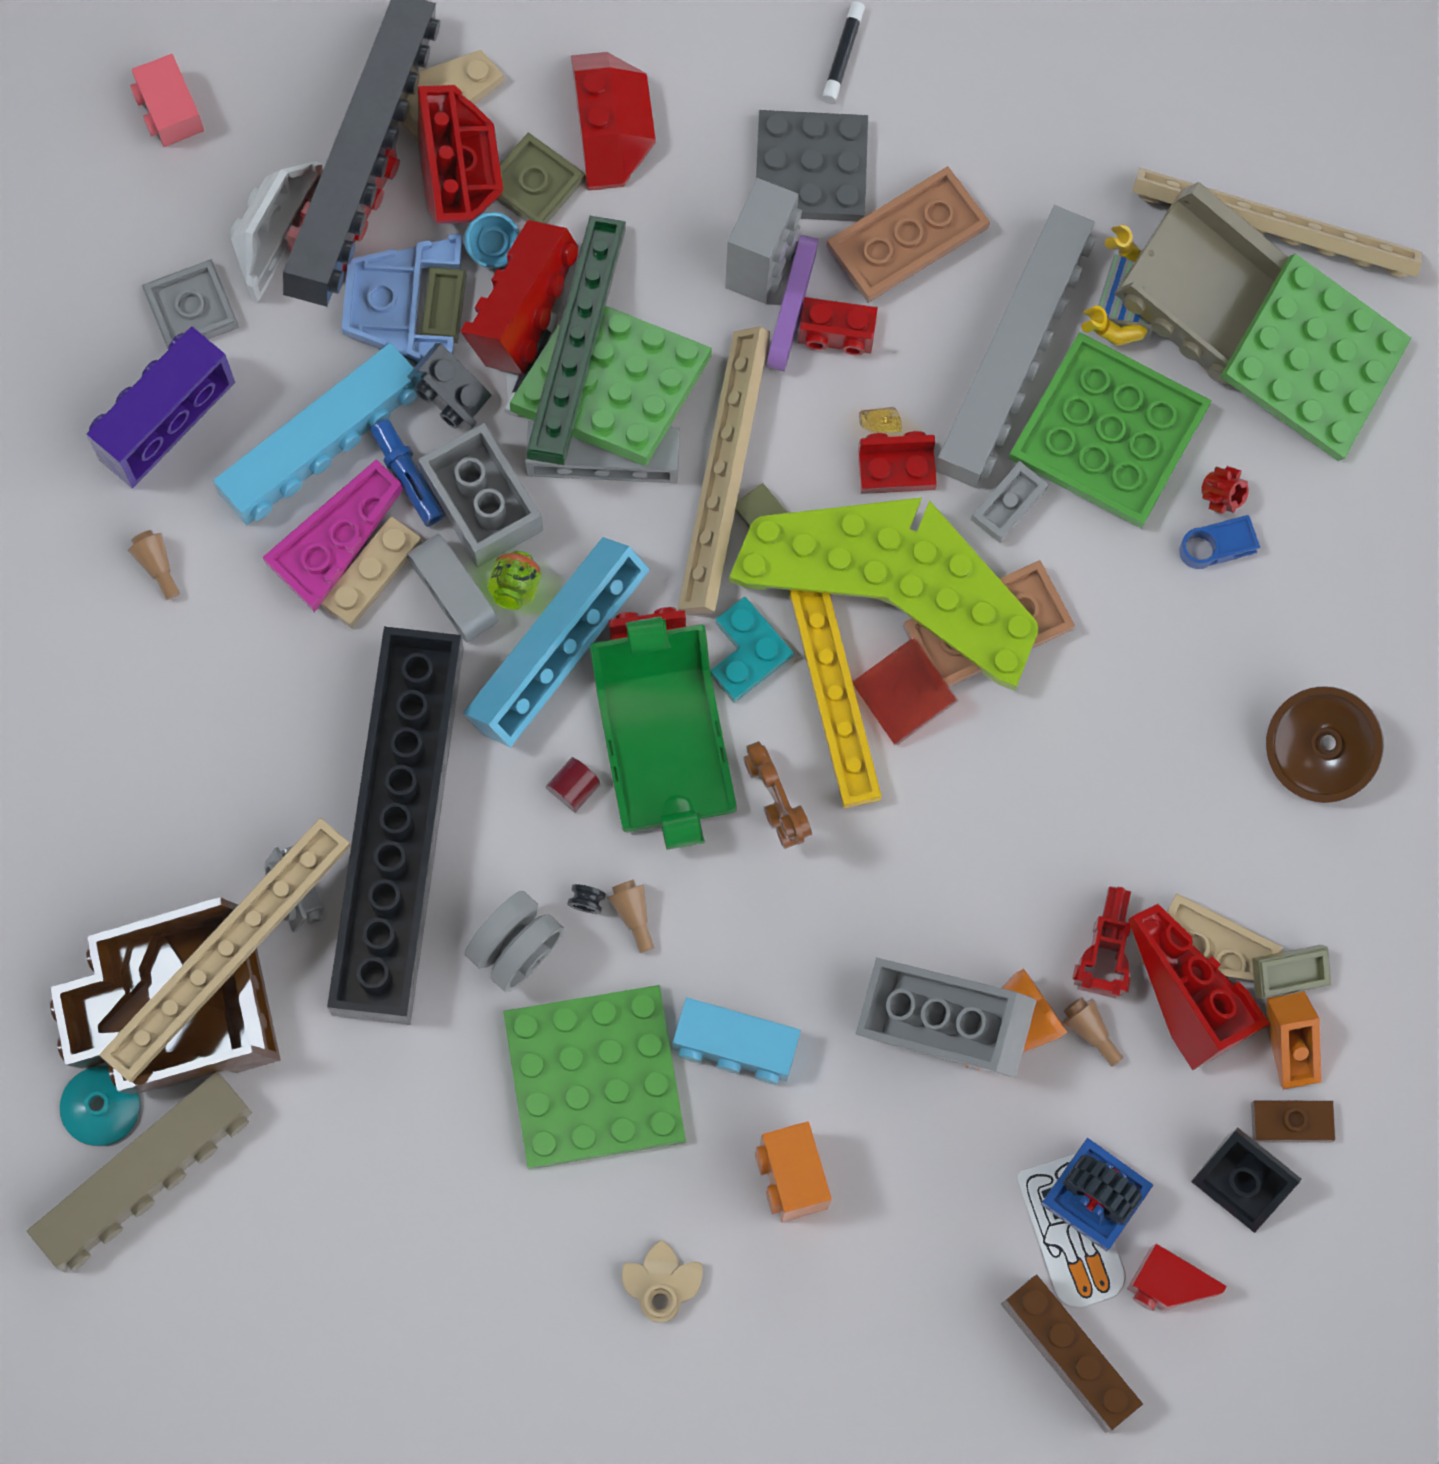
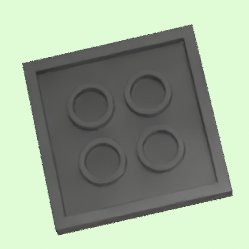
M759 110L756 177L798 193L797 208L802 210L800 219L861 220L865 217L868 115Z

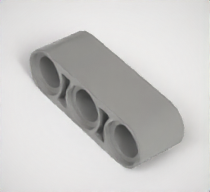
M439 533L406 554L418 576L466 643L499 622L496 613Z

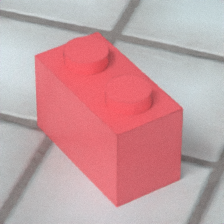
M173 54L131 69L136 83L131 84L130 88L137 105L145 104L149 114L143 115L151 137L158 134L163 147L204 132L200 115Z

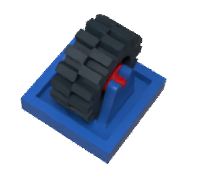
M1087 1137L1041 1205L1107 1252L1145 1199L1153 1184Z

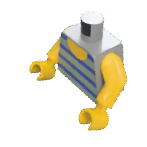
M1125 225L1112 227L1111 230L1117 235V238L1109 237L1105 240L1106 248L1109 250L1119 249V255L1114 254L1098 306L1096 305L1083 311V314L1089 316L1091 320L1082 323L1081 327L1084 332L1094 331L1116 346L1141 341L1143 338H1150L1153 332L1151 324L1141 315L1129 311L1124 306V301L1114 294L1141 253V250L1132 241L1131 230Z

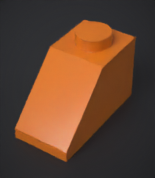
M1305 991L1266 998L1267 1020L1270 1023L1267 1026L1282 1089L1320 1083V1018Z

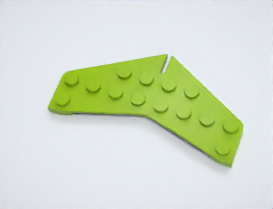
M922 497L765 515L758 517L752 522L729 576V582L747 589L767 590V588H778L881 600L896 606L981 668V673L996 684L1016 691L1038 634V624L1034 617L930 500L917 531L912 530L911 526L921 504Z

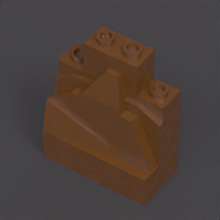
M218 897L87 936L89 949L86 952L87 962L95 975L51 987L53 1000L50 1002V1011L53 1019L58 1024L60 1038L57 1041V1047L60 1057L65 1061V1065L83 1069L104 1063L105 1061L99 1056L102 1050L232 913L238 904ZM257 948L131 1084L109 1066L110 1079L113 1085L117 1087V1091L134 1095L210 1075L216 1071L227 1070L239 1073L281 1061Z

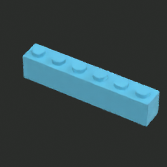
M390 342L216 477L213 482L218 494L246 526L253 520H262L271 512L272 505L283 497L289 498L301 488L304 480L313 473L318 475L330 466L332 459L340 452H347L353 449L360 442L361 436L375 424L389 419L390 413L400 405L407 406L412 403L418 395L414 391L416 385L407 376L414 368Z
M602 537L466 708L463 714L484 736L511 748L585 654L590 645L607 626L609 620L614 617L647 575L650 569L630 546Z

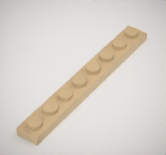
M1139 167L1132 192L1139 194L1138 196L1142 200L1150 203L1163 201L1173 204L1180 191L1194 183ZM1207 188L1262 235L1267 232L1280 236V240L1290 245L1297 246L1304 243L1314 246L1316 251L1327 256L1344 255L1350 257L1352 262L1360 266L1370 267L1374 264L1384 267L1388 273L1397 277H1407V275L1417 277L1422 264L1421 251Z
M761 326L733 332L677 609L679 611L685 610L687 615L715 612L770 337V331Z
M319 818L102 1050L99 1056L131 1084L351 847L350 843L322 818Z

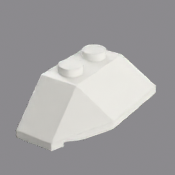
M315 161L289 167L265 177L260 188L255 187L252 190L247 203L248 209L243 218L236 219L231 228L230 238L251 300L257 303L289 248L286 238L287 232L292 225L297 228L300 227L303 218L300 216V212L307 201L311 202L323 172L321 163Z

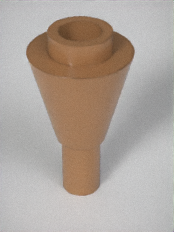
M148 530L132 538L131 542L133 545L128 549V552L153 579H156L166 600L178 596L180 591L170 574L171 570L162 533L153 534L152 530Z
M633 879L612 887L614 895L607 898L628 929L632 930L639 952L643 953L655 948L646 925L648 920L644 884L636 886Z
M1081 997L1064 1010L1067 1017L1062 1023L1091 1046L1096 1047L1110 1066L1115 1065L1123 1058L1122 1054L1109 1039V1033L1094 999L1086 1002Z

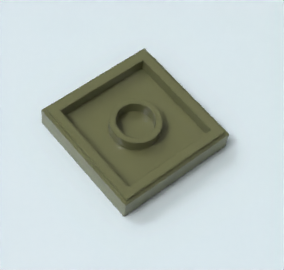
M528 132L500 163L504 191L497 201L525 222L531 220L547 224L585 181L586 176L584 172Z

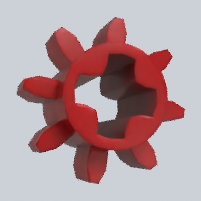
M1227 466L1225 469L1215 467L1214 472L1206 475L1202 482L1201 491L1202 499L1210 501L1208 509L1221 514L1225 510L1234 513L1236 508L1241 507L1246 502L1249 487L1248 481L1240 478L1241 470Z

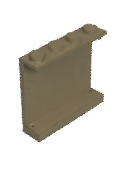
M1197 182L1180 191L1114 294L1124 301L1123 304L1129 311L1139 314L1147 320L1158 335L1168 338L1176 344L1183 356L1196 361L1204 367L1211 379L1228 385L1229 383L1223 380L1220 375L1288 256L1203 184Z

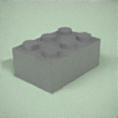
M756 177L727 242L726 289L764 304L767 303L771 292L775 294L779 292L785 273L782 272L786 261L792 262L798 245V241H796L800 231L798 223L802 214V210L797 208L798 193Z
M485 423L418 459L422 477L427 482L429 489L477 567L543 531L540 512Z

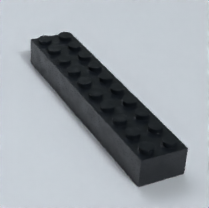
M384 626L327 1008L332 1016L411 1025L464 651L461 635Z

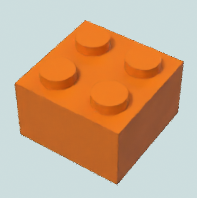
M809 1121L762 1134L760 1145L756 1147L755 1158L760 1175L768 1174L771 1185L767 1186L766 1196L772 1215L779 1213L781 1222L827 1210L832 1198Z

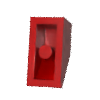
M1156 1243L1149 1248L1127 1290L1135 1294L1132 1299L1136 1303L1150 1311H1154L1156 1307L1160 1310H1165L1217 1297L1224 1293L1227 1286Z

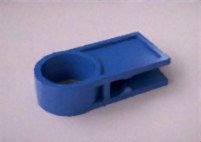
M1245 515L1188 531L1180 544L1179 553L1182 561L1187 566L1194 569H1204L1208 566L1256 554L1260 545L1250 516ZM1195 537L1205 539L1212 547V556L1201 560L1192 557L1186 549V542Z

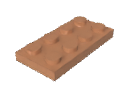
M949 166L828 239L826 247L867 303L989 229L990 221Z
M1041 560L999 578L1038 624V634L1032 649L1074 629L1075 624ZM912 618L904 622L903 627L937 692L982 672L981 668Z

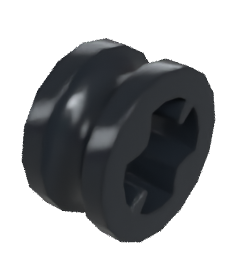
M573 884L571 891L574 892V897L568 899L567 905L582 912L601 914L602 907L599 903L601 900H605L606 893L587 885Z

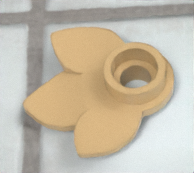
M663 1240L656 1243L649 1250L644 1259L643 1266L637 1263H624L622 1269V1283L626 1292L639 1300L643 1314L649 1320L657 1323L667 1322L674 1318L679 1311L680 1303L693 1298L697 1294L703 1277L701 1262H690L679 1266V1261L674 1251ZM663 1295L667 1298L668 1305L665 1309L658 1310L653 1306L652 1300L655 1296Z

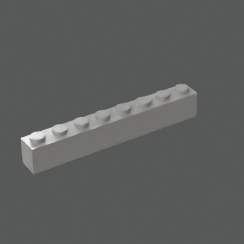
M1057 205L1053 206L938 456L937 472L974 488H977L981 477L989 478L997 459L991 456L996 444L1003 447L1011 429V426L1006 424L1010 413L1018 414L1026 395L1020 392L1025 381L1032 383L1040 365V362L1035 360L1039 349L1046 352L1053 337L1054 330L1049 329L1053 318L1060 320L1069 300L1063 297L1067 287L1075 288L1083 268L1077 266L1081 256L1088 258L1097 239V237L1091 235L1095 221Z

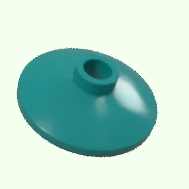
M104 1066L92 1067L78 1073L66 1085L60 1099V1117L65 1129L73 1138L90 1146H107L120 1141L133 1129L140 1113L139 1093L132 1095L117 1091V1087L113 1085L110 1079L109 1067ZM97 1097L103 1098V1108L99 1111H93L91 1109L92 1100Z

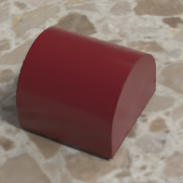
M571 757L545 787L564 805L576 813L600 786V781L587 766L576 758Z

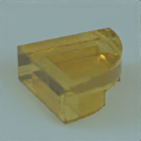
M894 407L868 409L859 412L860 426L867 430L902 432L901 418Z

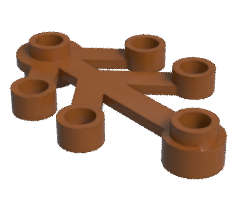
M760 741L747 745L748 755L743 757L746 769L751 778L758 776L759 779H762L775 801L773 804L765 806L764 812L771 828L776 827L782 847L787 849L804 843V838L811 836L812 830L802 806L800 805L795 808L790 806L766 747Z

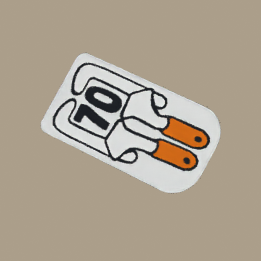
M1075 1154L1022 1170L1019 1172L1017 1180L1057 1296L1069 1306L1085 1307L1117 1295L1124 1284L1125 1274L1115 1243L1109 1251H1104L1041 1205L1046 1195Z

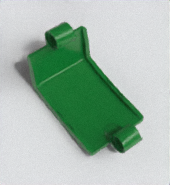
M661 616L626 622L628 637L590 645L595 687L622 830L624 832H632L661 826L666 850L703 844L705 839L700 819L732 814L737 811L711 678L705 626L699 624L667 630L665 619H662Z

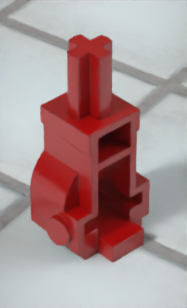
M1108 887L1103 915L1098 916L1094 922L1092 944L1083 953L1078 964H1075L1072 979L1074 980L1073 985L1078 986L1077 990L1115 999L1122 996L1125 992H1129L1132 977H1129V962L1124 950L1131 930L1130 923L1125 922L1131 891L1125 890L1123 887ZM1098 947L1116 951L1115 959L1117 962L1114 973L1120 975V980L1114 979L1111 982L1095 977L1092 978L1093 973L1084 972L1085 966L1090 968L1095 966Z

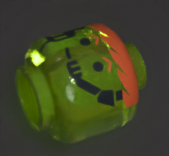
M523 551L505 553L497 557L487 583V588L497 605L505 609L518 610L533 602L542 572L539 565L533 561L532 556Z

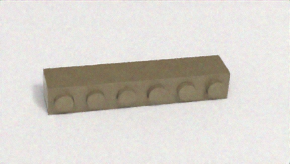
M216 1071L26 1232L57 1269L65 1272L68 1268L71 1271L78 1269L91 1257L89 1251L100 1241L103 1244L110 1242L123 1230L121 1224L132 1214L138 1217L145 1213L154 1204L153 1197L164 1187L170 1190L178 1185L186 1177L184 1171L195 1161L199 1164L210 1158L218 1149L215 1144L227 1134L233 1137L242 1131L249 1123L247 1117L253 1112L220 1073Z

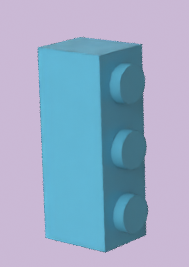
M686 997L673 1040V1050L679 1051L678 1056L682 1059L701 1063L702 1058L718 1062L716 1067L723 1071L739 1074L740 1069L756 1073L755 1079L777 1085L779 1080L787 1082L801 1030Z

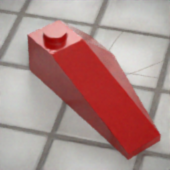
M1159 904L1149 907L1128 919L1170 1036L1192 1070L1216 1059L1270 1024L1250 992L1239 981L1233 984L1218 970L1221 964L1212 955L1206 958L1193 945L1192 936Z

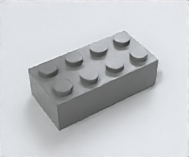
M876 957L856 1035L1016 1078L1037 1000L1015 991Z

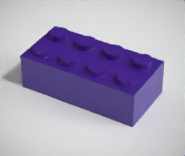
M192 326L184 334L180 333L175 336L168 346V351L159 360L151 361L143 370L142 377L132 387H127L121 391L116 398V404L106 414H100L92 421L86 435L99 461L133 489L236 383L226 354Z

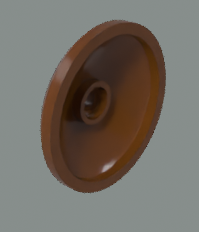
M1318 686L1294 694L1277 709L1267 730L1266 752L1273 773L1289 791L1301 798L1314 802H1337L1357 794L1372 781L1382 762L1384 737L1377 716L1360 697L1342 688ZM1326 735H1330L1335 739L1336 745L1333 749H1328L1324 746L1323 738Z

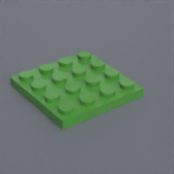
M1294 253L1287 258L1220 377L1339 461L1348 454L1408 346L1411 337Z
M606 306L572 437L647 466L711 359L712 348ZM561 322L511 399V412L535 421Z
M1079 332L1010 452L1008 459L1015 463L1020 461L1034 473L1142 529L1212 400Z
M660 985L503 1011L528 1169L686 1143Z

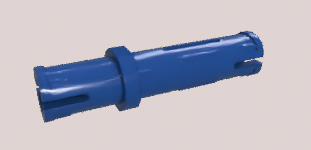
M388 419L375 424L370 431L385 456L383 461L386 467L392 469L424 525L429 527L438 523L445 515L411 458L413 456L411 448L403 444ZM410 477L412 478V480H413V482L415 483L417 489L419 490L420 494L422 495L423 500L420 498L418 492L416 491L414 485L412 484V482H411V480H410Z

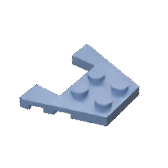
M462 234L448 235V239L432 243L430 240L419 242L416 244V247L399 251L390 249L353 258L351 263L347 265L341 328L343 335L383 349L391 342L404 358L417 363L422 360L435 343H441L453 355V337L416 335L421 270L423 268L429 269V267L461 270Z

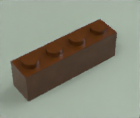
M1037 1274L1001 1303L1002 1307L1105 1433L1114 1430L1143 1405L1137 1395Z

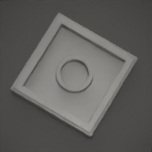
M212 259L142 285L167 349L175 336L180 333L184 334L191 326L207 339L240 328Z

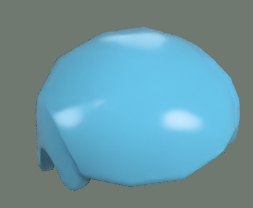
M481 213L469 223L465 231L464 245L471 259L482 267L488 269L505 267L508 264L507 253L518 237L519 230L516 224L503 213Z

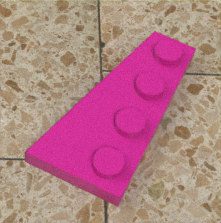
M376 459L262 557L265 564L315 613L404 490L402 484Z

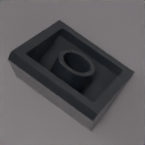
M1237 1127L1225 1137L1191 1182L1255 1233L1300 1183L1302 1178Z

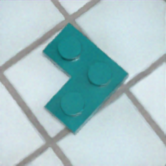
M746 596L716 618L715 624L737 650L710 670L711 677L732 702L735 703L792 659L794 653Z

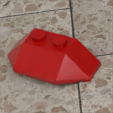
M608 52L571 55L587 189L598 190L624 187L632 173L638 168L656 143L647 73Z
M456 85L418 86L419 154L426 204L436 224L469 223L483 213L504 191L494 123L474 103L463 96V92Z

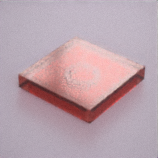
M914 637L853 681V686L894 745H899L959 701Z

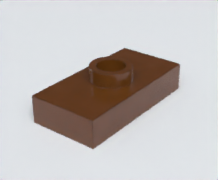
M1254 1100L1251 1102L1253 1140L1256 1142L1335 1141L1333 1101Z

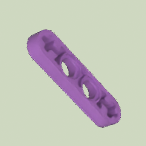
M800 235L769 351L767 368L784 372L786 370L819 243L818 238Z

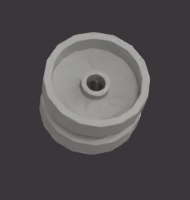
M518 891L502 903L478 929L465 949V956L479 969L490 967L494 964L491 980L504 992H510L520 985L549 955L564 933V927L550 914H545L535 919L538 903L525 891Z

